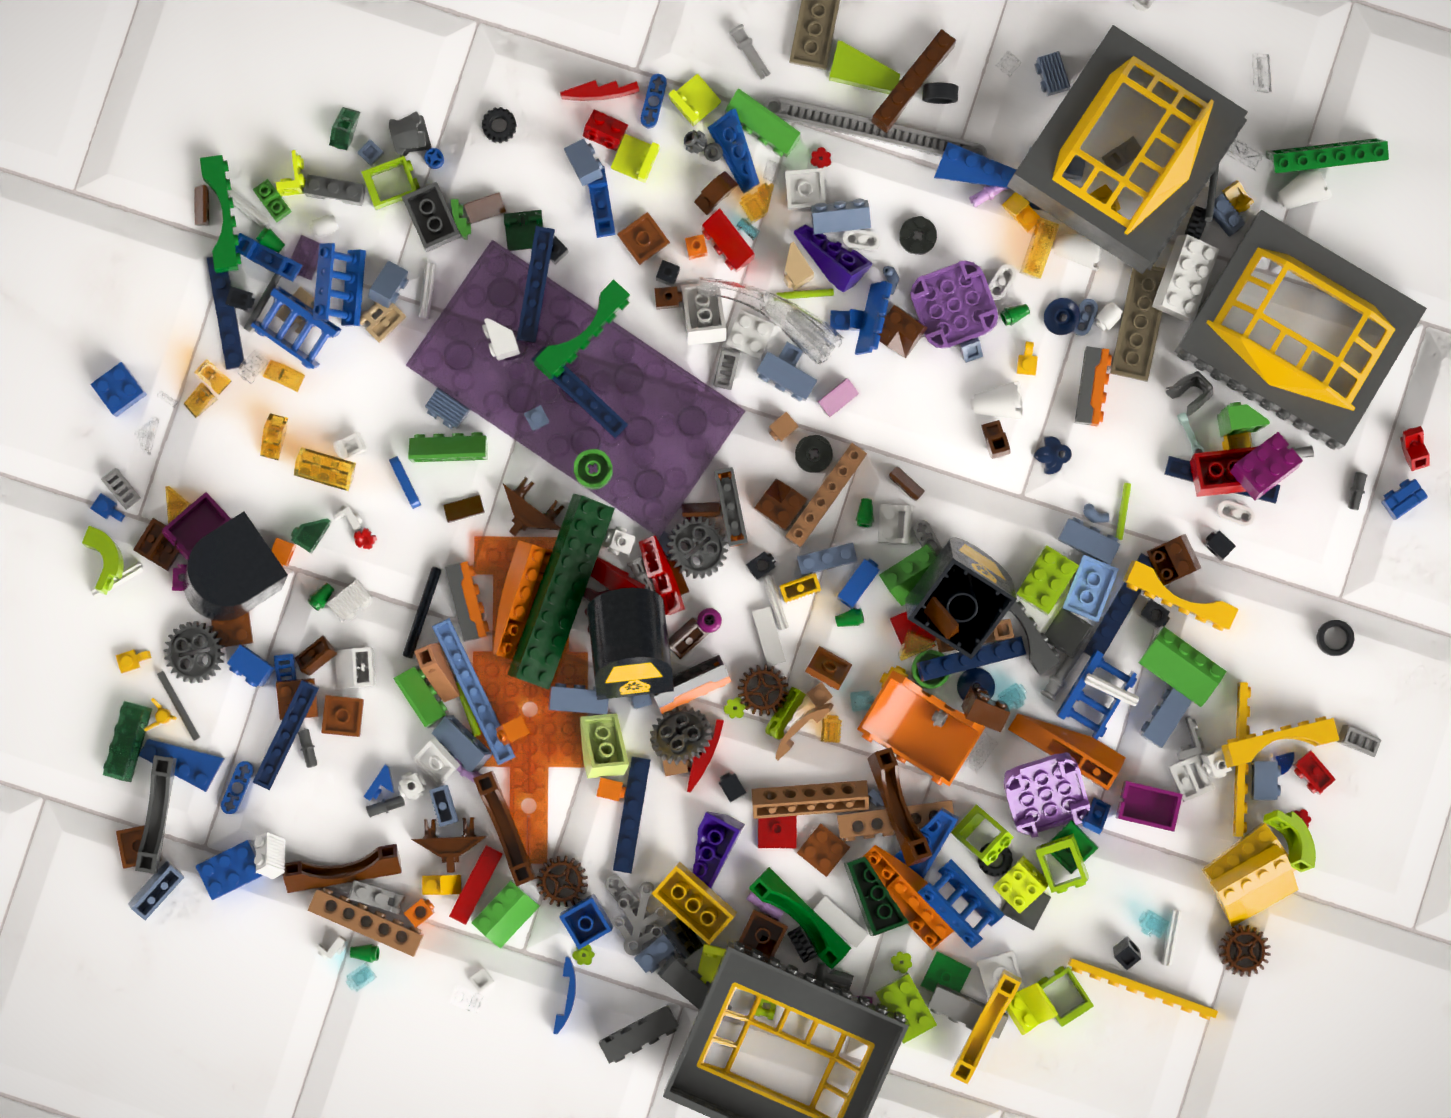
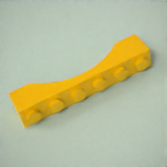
M1136 560L1131 561L1123 578V582L1127 583V588L1134 591L1140 589L1144 591V596L1151 599L1157 597L1161 599V604L1168 607L1174 605L1178 607V612L1185 615L1191 613L1196 616L1195 619L1202 623L1208 621L1213 624L1212 627L1219 631H1223V629L1230 630L1239 610L1223 601L1193 603L1183 600L1172 594L1161 583L1153 568Z
M1326 716L1315 718V722L1310 724L1309 720L1297 723L1298 727L1292 728L1291 724L1282 726L1280 731L1274 732V729L1262 731L1263 735L1256 736V733L1245 735V739L1240 741L1238 737L1228 739L1227 744L1221 746L1226 766L1230 768L1252 762L1265 746L1276 740L1295 739L1307 742L1315 747L1339 741L1334 718L1327 719Z
M1005 969L1003 970L951 1069V1077L968 1085L991 1036L1021 984L1020 977Z

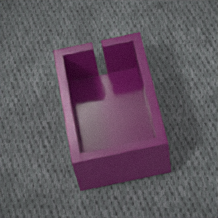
M1279 432L1235 463L1230 471L1254 501L1296 471L1303 462L1293 448L1288 449L1289 443Z
M205 492L162 529V534L173 546L177 544V550L188 561L189 555L196 543L213 530L231 520V518Z
M1124 781L1120 798H1123V802L1119 801L1115 818L1175 832L1183 794Z

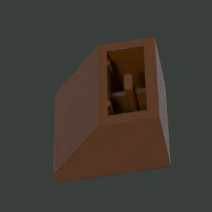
M1186 533L1146 551L1163 585H1167L1202 568Z

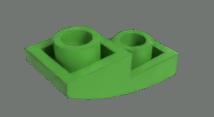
M268 179L252 189L276 223L292 212Z
M451 199L452 214L456 226L463 239L468 240V235L471 234V223H468L467 218H460V216H463L464 211L463 204H460L459 199Z

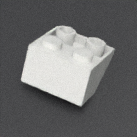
M489 318L484 319L485 325H482L487 339H491L492 343L488 345L493 357L496 356L499 361L520 354L512 330Z
M372 647L336 650L337 689L376 686L374 650Z

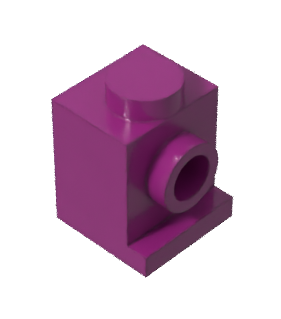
M178 564V568H173L172 591H184L183 581L179 580V576L185 573L187 564Z

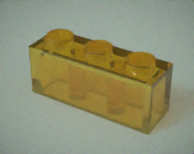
M1044 218L1037 220L1019 272L1020 274L1034 279H1041L1060 224Z
M301 447L295 461L294 476L349 492L355 475L356 463Z

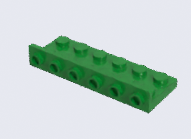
M1381 138L1270 150L1266 151V159L1271 160L1274 164L1275 173L1386 161L1389 160L1388 141Z

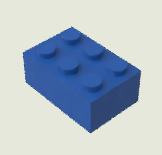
M246 840L195 865L211 900H216L265 876L256 873V864L254 863L256 850L251 840Z

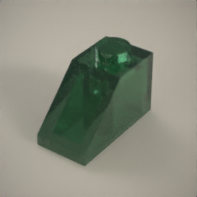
M342 107L332 126L329 146L348 150L356 131L361 114L360 111Z
M326 518L304 523L299 527L296 526L290 535L292 537L290 541L312 554L332 521Z

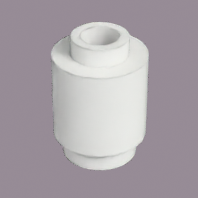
M329 214L311 220L312 224L309 225L312 235H317V238L335 233L334 230L339 229L334 215L329 216Z
M1111 302L1110 305H1106L1095 317L1097 321L1095 325L1102 331L1105 329L1109 331L1121 318L1120 315L1123 311Z

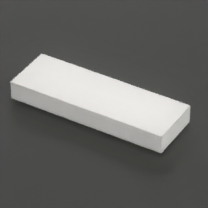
M770 606L752 611L767 666L770 667L786 662Z
M826 896L813 909L856 949L869 935Z

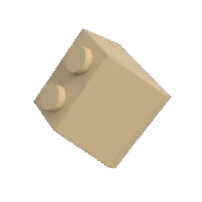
M793 241L790 243L783 281L789 289L792 287L795 291L813 280L814 272Z

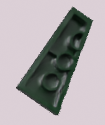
M859 857L843 863L870 936H876L909 923L866 857Z

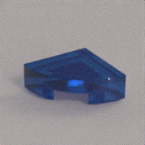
M1294 751L1275 756V760L1281 766V775L1288 772L1292 767L1295 759Z

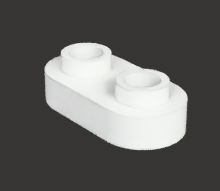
M860 229L845 231L842 238L846 247L870 252L877 250L881 242L877 233ZM849 236H854L856 240L850 242L848 238ZM867 240H874V244L868 245Z
M1002 265L988 285L994 300L1002 299L1014 282L1017 273L1012 265ZM1009 272L1010 277L1005 278L1003 273ZM998 288L1000 293H993V289Z
M1226 500L1217 507L1218 516L1231 523L1246 527L1255 520L1254 511L1238 503ZM1224 507L1229 508L1230 512L1228 514L1223 512ZM1242 514L1247 515L1248 518L1246 521L1242 520Z

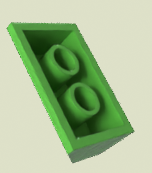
M930 543L879 574L889 592L901 606L905 605V598L938 556Z
M414 666L393 679L424 727L428 728L447 716L445 711L448 709L442 700L438 702L435 697L437 692L431 684L427 685L424 680L426 676L422 670Z
M511 880L471 923L501 949L540 905L520 886L516 887L515 882Z

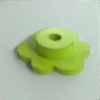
M739 697L733 700L728 699L727 705L724 706V712L729 714L731 719L744 716L743 710H745L746 706L740 703L742 699Z
M589 944L579 950L576 947L577 951H574L572 954L573 959L577 960L578 965H583V963L590 965L592 958L595 956V953L591 951L592 947Z
M899 951L896 956H892L890 959L893 964V970H899L902 974L907 973L908 968L912 967L911 955L909 953L903 954Z

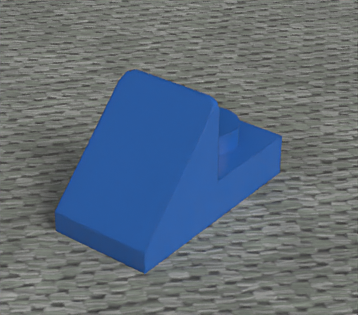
M850 309V311L830 310V330L860 331L864 311Z
M387 764L383 766L363 796L369 801L379 797L382 792L381 786L395 793L391 769Z
M1094 797L1090 804V810H1088L1081 822L1082 826L1100 835L1111 805Z

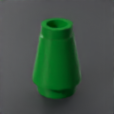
M264 227L256 238L260 241L259 244L277 253H280L286 245L271 228Z
M1026 303L1004 308L1000 312L1005 326H1012L1030 314Z
M861 499L855 519L857 526L872 527V523H874L872 499Z
M326 582L309 595L307 602L315 610L319 611L321 608H324L335 589Z
M855 607L835 616L837 627L860 626V624L865 623L861 608L857 609Z
M367 944L351 946L350 958L370 963L379 960V946Z

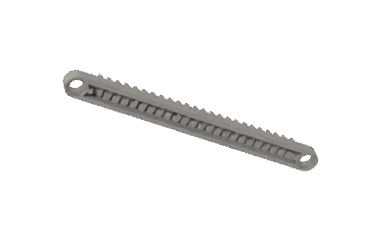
M769 97L764 103V107L768 109L770 102H776L779 105V109L773 113L788 122L791 121L801 125L830 130L831 132L874 140L883 144L926 152L935 156H943L948 142L969 151L980 149L983 156H987V150L983 145L896 124L885 133L874 125L870 118L779 97Z

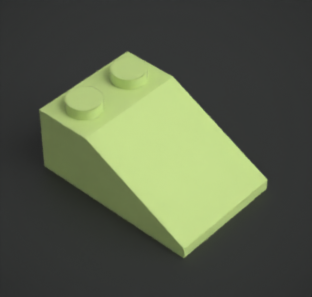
M617 713L580 717L583 762L587 778L624 775L629 762Z

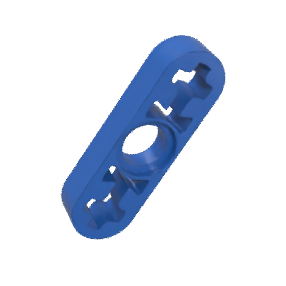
M654 74L650 78L640 118L642 126L647 129L654 128L657 125L667 87V80L662 74ZM658 78L664 83L658 89V92H662L661 95L657 92H650L651 89L655 91L656 85L653 81H657ZM650 97H658L659 104L651 106L648 103ZM646 108L653 110L652 119H654V122L651 121L650 124H647L644 117L647 118L649 115V110H646Z
M395 456L389 459L412 509L421 506V502L399 457Z
M242 761L236 766L223 797L221 809L226 814H234L238 811L251 781L254 766L248 761ZM245 765H248L247 769H249L250 772L245 773L243 777L244 779H247L246 783L241 779H236L237 775L239 777H241L242 770H240V767H245ZM236 782H240L243 786V790L240 793H235L232 790V786ZM229 793L233 796H239V800L234 799L233 801L235 808L228 811L225 803L230 802L232 797H228Z

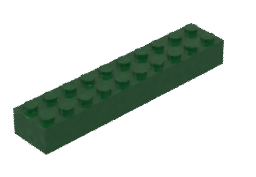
M572 495L507 675L548 690L550 689L615 508L583 495Z

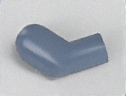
M885 266L883 274L888 283L893 285L891 295H893L900 279L894 267Z
M1090 503L1084 505L1083 513L1090 522L1105 523L1110 521L1109 513H1098L1094 509V505Z

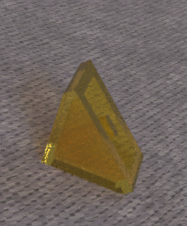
M208 359L194 372L218 395L232 382Z
M270 360L263 378L298 393L306 375L284 364Z
M201 382L184 402V405L197 418L219 399L206 384Z
M165 486L169 524L189 507L191 503L172 487Z
M907 630L898 656L903 661L935 647L936 644L932 638Z

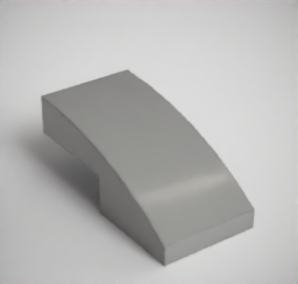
M1132 136L1101 158L1107 167L1117 171L1135 159L1142 147L1135 137Z

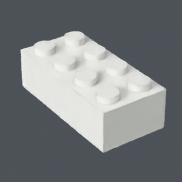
M1188 234L1177 236L1152 307L1182 321L1194 320L1220 249Z

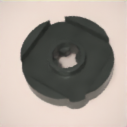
M923 216L912 217L906 220L899 232L900 244L910 254L923 255L933 249L937 240L935 225ZM915 231H917L918 233H923V235L921 236L922 240H915L913 238L915 236Z
M809 435L802 438L795 449V460L798 466L809 473H820L828 468L833 459V449L830 442L820 435ZM817 449L819 457L811 459V454L808 452Z

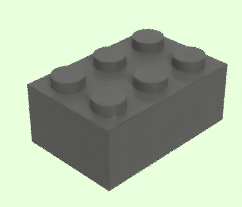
M437 182L402 196L426 252L461 238Z

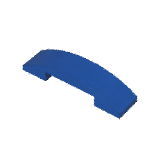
M604 166L601 169L603 177L588 184L597 238L616 235Z
M242 233L238 234L239 246H236V253H240L241 256L263 268L294 282L303 265L259 244Z
M569 956L565 957L563 976L570 977L564 1014H556L553 1032L556 1035L566 1024L573 1009L576 996V974L573 962Z

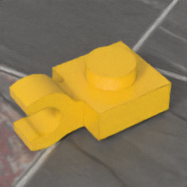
M1025 342L1024 355H1018L1016 374L1036 376L1038 356H1032L1034 342Z
M135 649L115 655L121 674L141 668L139 662L152 658L150 651L136 654Z

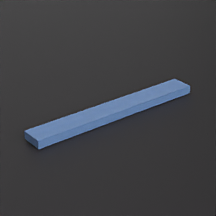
M450 618L433 625L432 628L497 764L500 765L515 758L516 756L510 744L504 746L497 737L496 728L501 725Z

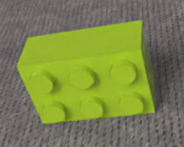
M1046 545L1018 588L1016 596L1045 615H1049L1079 565Z
M909 973L874 991L880 1003L888 1007V1011L892 1013L898 1011L906 1015L905 1018L908 1019L909 1027L902 1040L903 1044L937 1026Z

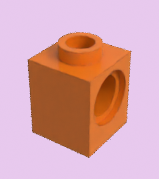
M704 234L685 238L689 260L708 256Z
M279 538L275 539L271 551L282 567L283 565L289 566L296 545Z
M522 716L496 728L497 737L504 746L530 733Z
M601 777L596 796L619 801L620 798L624 799L626 787H623V782Z
M421 898L404 914L414 927L417 928L435 913L433 910L435 906L429 899ZM418 906L426 909L424 917H419L416 914Z

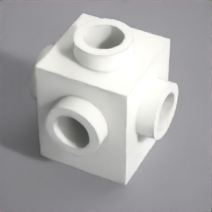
M618 526L615 529L608 528L602 546L609 548L607 552L619 555V552L630 555L635 536L627 534L626 529Z
M1215 747L1200 754L1203 761L1202 768L1208 776L1219 779L1225 777L1227 772L1232 770L1231 767L1227 768L1222 748Z
M410 771L401 776L402 780L398 782L400 784L398 790L402 797L406 796L407 799L412 798L416 800L424 795L422 792L426 790L425 785L427 783L422 774H412ZM410 782H413L415 784V788L413 790H410L408 788V784Z

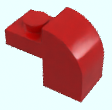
M1418 426L1403 431V437H1400L1405 459L1411 471L1430 466V454L1424 444V431L1422 427Z

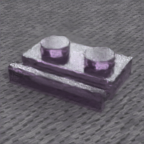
M303 235L300 236L290 259L303 265L298 276L312 281L317 271L319 244L321 243Z

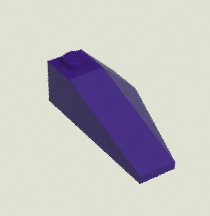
M806 224L794 230V235L828 281L843 293L854 287L873 264L858 251L853 249L851 252L841 247L842 243L839 241L836 243L832 242L823 233L814 234L813 228Z
M707 811L698 827L693 873L712 889L745 824L729 815Z

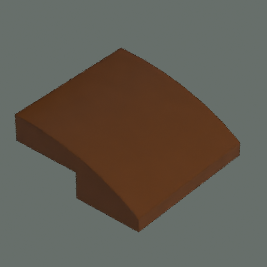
M152 518L133 551L169 571L180 552L177 550V544L173 546L162 534V529L166 525Z

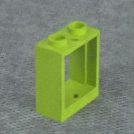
M405 156L361 171L376 210L403 200L402 196L420 188L417 177H412L411 171L414 169L411 161H406ZM403 165L412 190L381 201L372 176Z
M977 804L951 831V834L987 866L998 858L999 853L1004 848H1007L1014 838ZM986 819L1000 833L981 853L966 839Z
M1074 834L1036 847L1035 851L1051 893L1057 892V894L1066 892L1069 887L1075 886V888L1086 885L1089 874ZM1070 847L1080 876L1055 884L1044 855Z
M1062 965L1053 971L1054 975L1051 977L1045 976L1037 981L1040 987L1044 989L1067 974L1084 1002L1061 1017L1059 1014L1055 1017L1061 1027L1094 1007L1068 966L1064 968Z

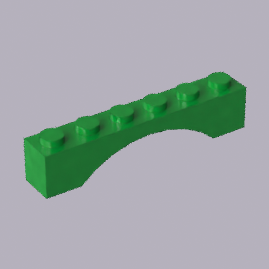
M223 155L201 157L200 165L203 181L217 195L222 208V229L219 239L212 250L214 269L216 273L239 270L238 264H242L240 253H236V246H239L238 234H234L233 227L237 226L235 216H231V209H234L233 197L228 195V190H232L230 179H226V172H229L228 161L224 160Z
M613 279L601 291L597 313L587 329L568 342L547 346L535 359L534 365L550 380L554 376L558 377L565 370L563 368L567 362L571 364L578 356L576 353L580 349L584 351L591 343L589 340L593 336H599L604 330L602 327L606 323L610 324L617 315L615 313L619 309L623 311L629 305L630 294Z
M770 867L749 887L762 902L781 909L804 929L815 947L817 956L831 970L852 949Z

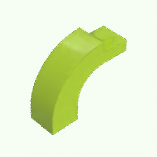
M88 526L82 544L86 548L100 552L102 555L103 569L95 589L99 593L107 595L114 585L113 579L121 580L124 570L123 556L113 539L103 531Z
M1274 810L1265 814L1263 822L1278 830L1287 842L1289 850L1288 860L1291 867L1300 873L1315 868V844L1304 821L1293 811L1284 814L1280 810Z

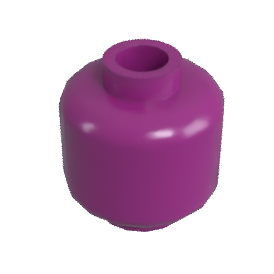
M706 608L699 613L697 624L703 632L713 633L720 628L722 617L717 610Z

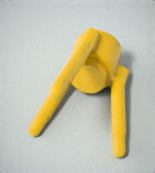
M152 698L151 701L158 708V711L155 713L156 721L144 730L148 731L159 726L160 723L166 724L177 718L172 715L170 710L164 709L157 700Z

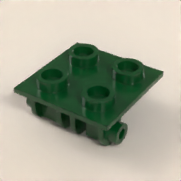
M542 210L504 214L508 252L532 249L536 226L543 227Z

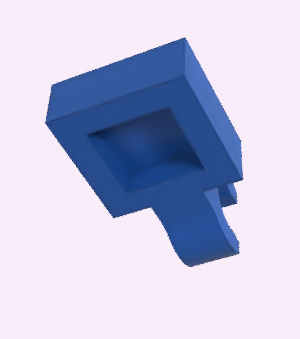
M102 493L99 494L90 507L91 510L105 519H108L111 515L116 520L122 522L125 518L124 514L115 509L117 503Z

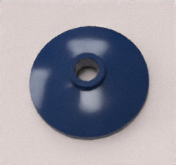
M1068 298L1055 299L1046 307L1044 312L1046 328L1051 333L1060 336L1073 332L1081 319L1078 305ZM1067 315V319L1062 321V317Z
M981 668L966 670L960 675L957 682V692L962 701H964L970 686H973L975 683H978L980 687L988 691L990 699L993 697L995 682L988 671Z

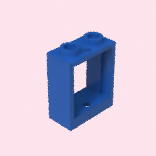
M870 558L868 561L864 559L836 599L852 609L880 571L877 568L879 565Z

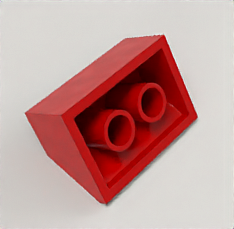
M720 208L702 224L703 230L701 233L704 234L707 241L712 240L715 244L713 248L719 256L722 254L725 257L726 261L724 263L730 271L734 269L737 273L755 259L753 250Z

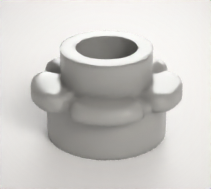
M936 710L931 719L934 721L933 725L942 727L948 714L943 710Z

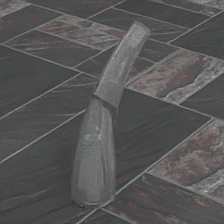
M698 278L697 294L730 299L761 313L782 330L816 365H821L832 356L831 352L835 347L839 348L844 340L843 336L819 316L774 293L730 280Z

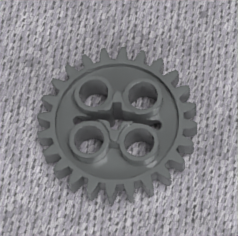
M691 517L689 522L687 519H684L682 521L683 525L678 523L676 525L677 529L673 528L671 530L674 535L668 536V539L672 542L666 544L667 547L671 548L666 553L673 556L669 561L676 562L673 568L679 566V573L686 571V577L692 574L693 579H696L699 574L700 578L703 579L705 578V573L710 577L712 571L716 573L719 571L718 567L724 565L721 561L727 559L723 554L729 551L724 548L728 542L722 541L726 535L719 534L722 528L715 529V522L709 525L708 518L704 522H702V517H699L697 521H695L694 517ZM695 530L701 532V539L695 536ZM707 537L710 538V540L706 544L699 548V550L693 553L688 559L685 558V555L688 554L691 550H693L698 544H700ZM681 542H684V543L687 544V546H688V550H687V551H685V550H683V549L681 548V545H680ZM707 545L714 548V554L708 552ZM693 557H697L700 560V565L694 564Z
M194 621L193 625L191 622H186V626L180 624V630L177 628L173 629L175 635H168L171 641L165 642L169 649L163 650L168 653V656L164 657V659L170 661L166 666L173 667L170 673H177V679L183 677V682L190 680V684H193L196 680L198 683H203V679L209 681V675L216 676L214 670H221L218 663H224L220 659V656L226 654L220 650L225 647V645H219L222 638H216L218 631L211 632L213 626L206 628V623L199 625V621ZM201 636L204 638V644L202 646L199 644V638ZM183 640L186 642L185 649L181 647V642ZM210 648L208 652L179 657L180 653ZM204 655L208 658L206 665L202 661ZM186 659L190 661L189 668L185 667Z
M686 706L682 710L676 707L675 712L669 711L668 715L663 713V719L657 718L658 725H652L654 731H650L652 749L657 757L660 756L662 761L667 759L668 764H671L674 760L676 765L680 761L686 765L687 759L693 762L694 756L700 758L699 752L706 753L704 746L710 747L708 740H712L710 734L712 729L709 720H707L705 714H701L700 710L695 712L693 707L689 711Z

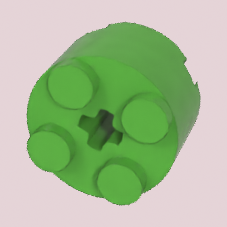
M589 449L581 452L575 459L574 474L577 481L585 488L600 489L611 480L613 466L606 453L598 449ZM597 465L598 472L591 474L589 466L594 467Z
M927 650L914 658L911 665V675L919 686L926 689H934L942 686L948 680L949 675L921 682L916 665L918 662L945 656L943 653L936 650Z

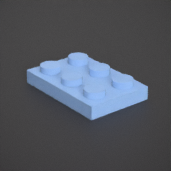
M1083 555L1062 609L1098 623L1119 568Z

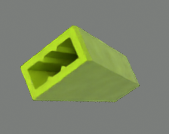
M838 40L829 81L890 94L900 81V73L845 42Z

